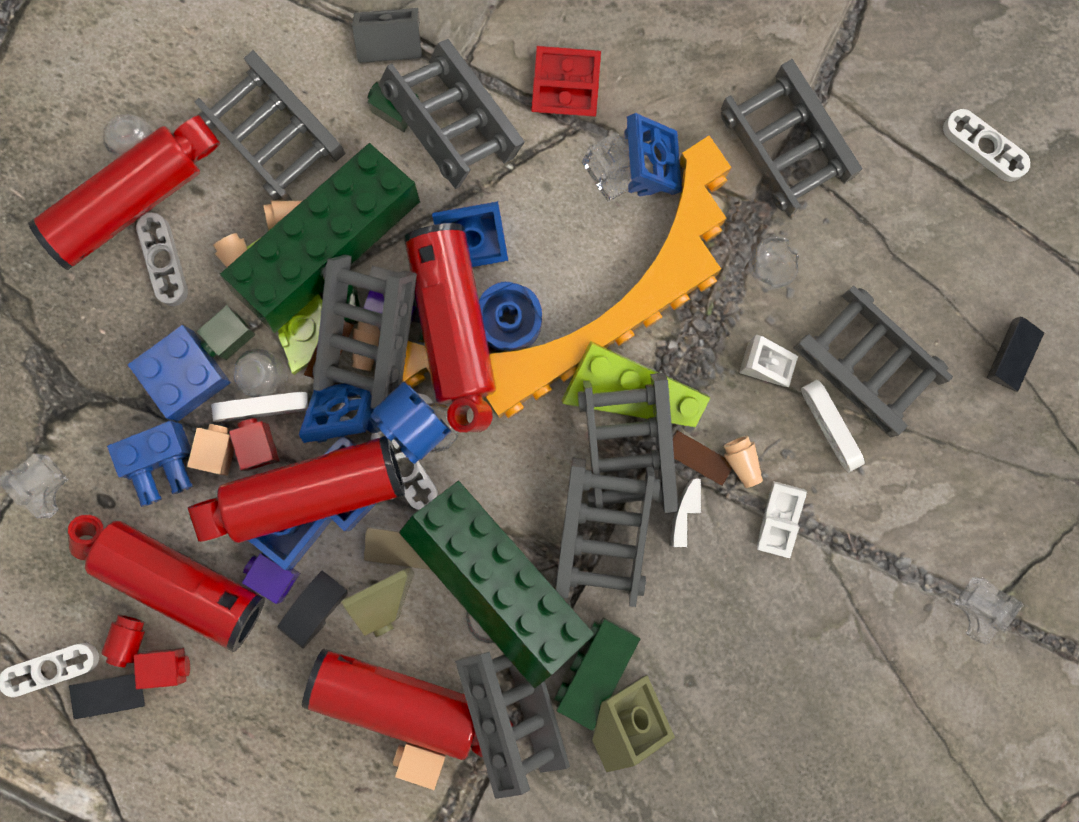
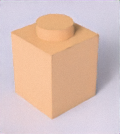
M209 424L208 430L197 428L187 467L228 476L234 454L233 443L230 435H228L229 428Z
M408 742L405 747L399 745L393 761V766L398 767L395 777L435 790L446 755Z

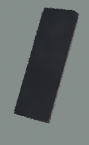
M1019 316L1013 319L987 375V379L1018 392L1044 332L1026 318Z

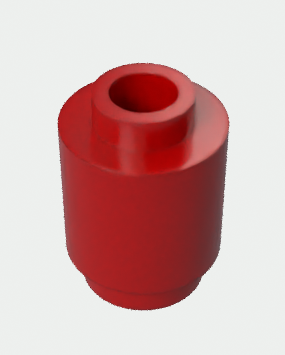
M125 615L117 616L116 622L111 623L101 652L103 656L107 657L106 663L125 668L127 663H134V655L138 654L145 634L143 630L144 621Z

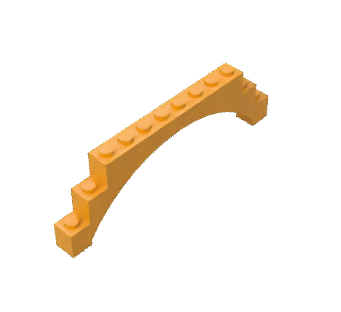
M710 135L681 154L680 165L683 168L682 192L669 235L655 261L640 281L617 304L593 322L567 336L531 348L490 354L496 391L492 395L487 396L486 399L499 418L504 415L508 419L515 416L524 409L523 402L531 397H534L536 401L552 391L550 385L561 378L563 383L571 379L590 341L604 348L609 347L615 342L618 346H621L635 336L633 330L642 324L646 328L652 326L662 318L660 312L670 306L673 310H676L690 300L688 297L689 293L697 288L700 292H703L717 282L715 276L718 275L721 268L701 239L704 238L708 242L722 232L720 227L723 225L726 217L707 189L709 188L713 192L723 186L728 181L726 177L732 167ZM408 340L402 382L405 381L408 386L413 388L425 380L424 374L428 371L430 373L425 346Z

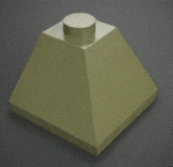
M412 567L404 569L341 601L364 636L373 632L375 637H379L394 629L391 622L400 617L414 575Z
M648 675L642 676L601 703L592 741L606 772L636 766L675 738Z

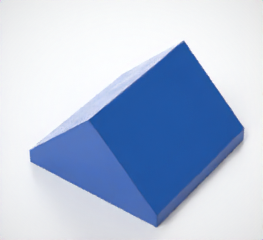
M498 201L432 213L434 225L456 223L464 226L472 267L509 261Z

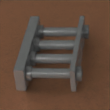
M446 39L437 44L429 60L430 64L404 76L400 75L393 64H389L378 85L384 97L391 101L436 162L443 177L449 180L452 186L457 189L471 171L468 166L493 153H496L505 164L514 159L525 141L450 40ZM439 76L449 90L424 102H420L411 87ZM455 101L459 102L468 116L440 129L430 113ZM474 127L478 128L487 142L460 155L449 140Z
M252 50L243 58L250 68L246 72L248 74L246 78L210 109L200 98L194 102L202 111L198 115L202 117L211 130L217 127L265 179L266 183L263 185V188L274 200H278L281 197L284 201H293L284 190L290 183L321 156L325 158L329 154L337 162L346 153L336 138L259 55ZM262 85H265L271 91L268 95L270 99L235 130L230 132L219 119L256 86L260 88ZM286 107L293 115L290 118L291 123L252 156L241 142L278 109L282 111ZM308 131L315 139L311 142L313 146L274 180L263 168V165L300 132L304 134Z
M793 58L780 66L775 76L777 79L774 85L740 105H737L730 95L725 98L721 107L723 122L729 129H734L774 193L772 197L776 206L781 211L785 210L789 217L795 214L801 206L797 200L799 197L834 176L836 178L840 177L843 184L855 178L863 169ZM781 95L788 96L794 105L793 111L755 133L745 116ZM798 122L805 123L811 132V138L772 160L762 144ZM816 149L822 150L829 160L828 165L789 188L779 171Z
M350 255L329 258L323 272L325 284L317 356L313 366V390H323L337 384V381L370 391L372 395L371 408L374 409L403 380L417 274L401 271L387 275V280L350 271L352 257ZM348 284L383 294V313L346 304ZM344 317L377 326L380 330L379 345L375 346L342 336ZM344 350L374 359L376 363L375 377L371 378L339 368L340 351Z
M852 286L842 295L849 304L819 336L812 337L810 334H807L793 348L890 438L899 436L908 427L902 420L904 417L902 413L932 381L941 385L949 382L953 376L947 371L948 366L937 356L931 357L873 304L874 299L866 290L862 288L857 289L855 286ZM860 313L873 327L844 359L839 358L837 360L828 352L830 349L828 345ZM884 335L898 350L868 382H861L852 374L854 372L853 367ZM908 358L911 359L923 372L892 405H886L877 397L879 395L878 390Z
M650 374L651 384L645 385V388L594 394L592 393L590 380L583 381L584 391L578 392L579 411L586 412L592 474L600 475L602 472L653 467L654 470H658L660 479L658 500L655 499V502H661L665 513L678 512L669 386L665 374ZM647 402V405H653L654 417L648 418V421L595 426L594 407ZM650 435V438L656 439V450H651V454L606 459L598 458L597 440ZM598 488L587 491L588 506L602 509L603 505L642 501L643 494L613 490L602 491Z
M572 457L555 590L562 598H568L570 587L576 588L577 584L629 591V606L636 607L637 597L644 596L646 576L641 575L651 501L652 499L658 500L660 479H655L653 467L646 468L645 481L592 474V470H585L586 459ZM590 488L643 494L640 513L587 507V503L581 502L583 490L589 491ZM585 520L638 527L636 545L583 539V535H577L578 523H585ZM582 552L633 559L631 577L579 571V567H573L574 555L581 556Z
M489 651L455 661L495 799L523 795L530 791L526 775L539 768L540 773L570 767L545 681L534 689L505 654L492 659ZM509 667L515 687L502 693L496 673ZM519 701L525 720L512 727L506 706ZM529 734L535 754L521 760L516 741Z

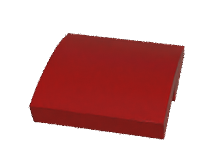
M537 46L532 112L596 117L601 51Z

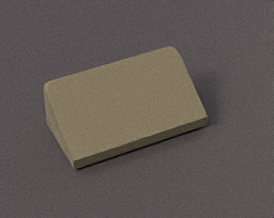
M367 527L364 551L365 561L430 570L426 563L399 534V531Z

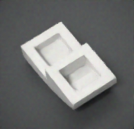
M701 479L690 480L678 501V512H675L672 522L671 547H687V513H701Z
M773 481L760 529L757 550L786 558L791 557L799 530L798 521L807 494L805 489Z

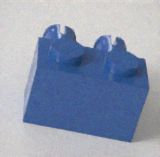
M168 421L107 446L118 477L132 480L141 507L151 505L153 501L158 502L162 500L151 473L160 467L164 468L172 494L181 493L184 491L183 489L193 488L183 463L185 457L190 456L191 447L184 428L180 423Z

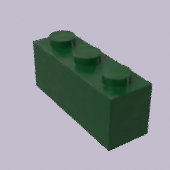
M604 617L600 623L594 621L591 625L590 630L594 635L588 640L590 643L584 654L580 651L576 654L569 668L574 672L569 683L562 682L553 699L558 702L556 706L558 713L592 731L597 724L601 703L611 697L641 639L638 635Z

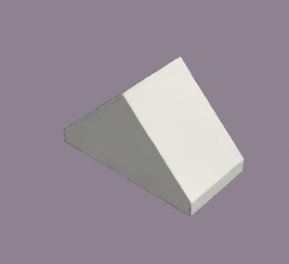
M755 335L747 344L739 373L789 387L798 356L763 336Z

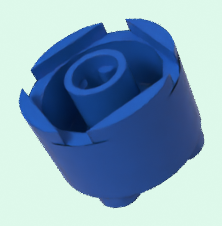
M500 282L483 292L479 299L488 346L498 353L529 348L538 338L542 328V308L534 292L525 286L513 282ZM509 312L511 316L517 315L514 317L515 323L511 325L508 322L502 323L504 320L503 314Z
M405 381L373 409L374 412L370 415L378 424L377 427L390 441L394 439L401 447L400 450L414 464L419 459L422 460L452 432L442 419L439 420L434 410Z

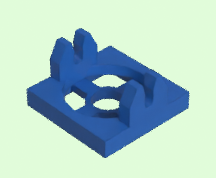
M637 113L627 116V128L624 130L625 139H628L632 180L628 184V192H637L638 196L652 195L660 191L671 195L682 192L677 131ZM654 146H656L661 153V161H659L655 155ZM644 155L648 156L653 164V174L645 167ZM666 164V173L664 175L663 165Z
M345 383L333 385L320 391L314 390L299 432L303 443L313 441L318 443L326 442L330 438L364 433L366 430L372 434L380 432V429L377 427L378 424L370 416L374 412L373 408H371L372 395L370 391ZM357 396L360 399L349 400L347 397ZM345 403L341 409L330 412L331 408L336 404ZM358 410L351 420L340 421L341 417L349 411Z

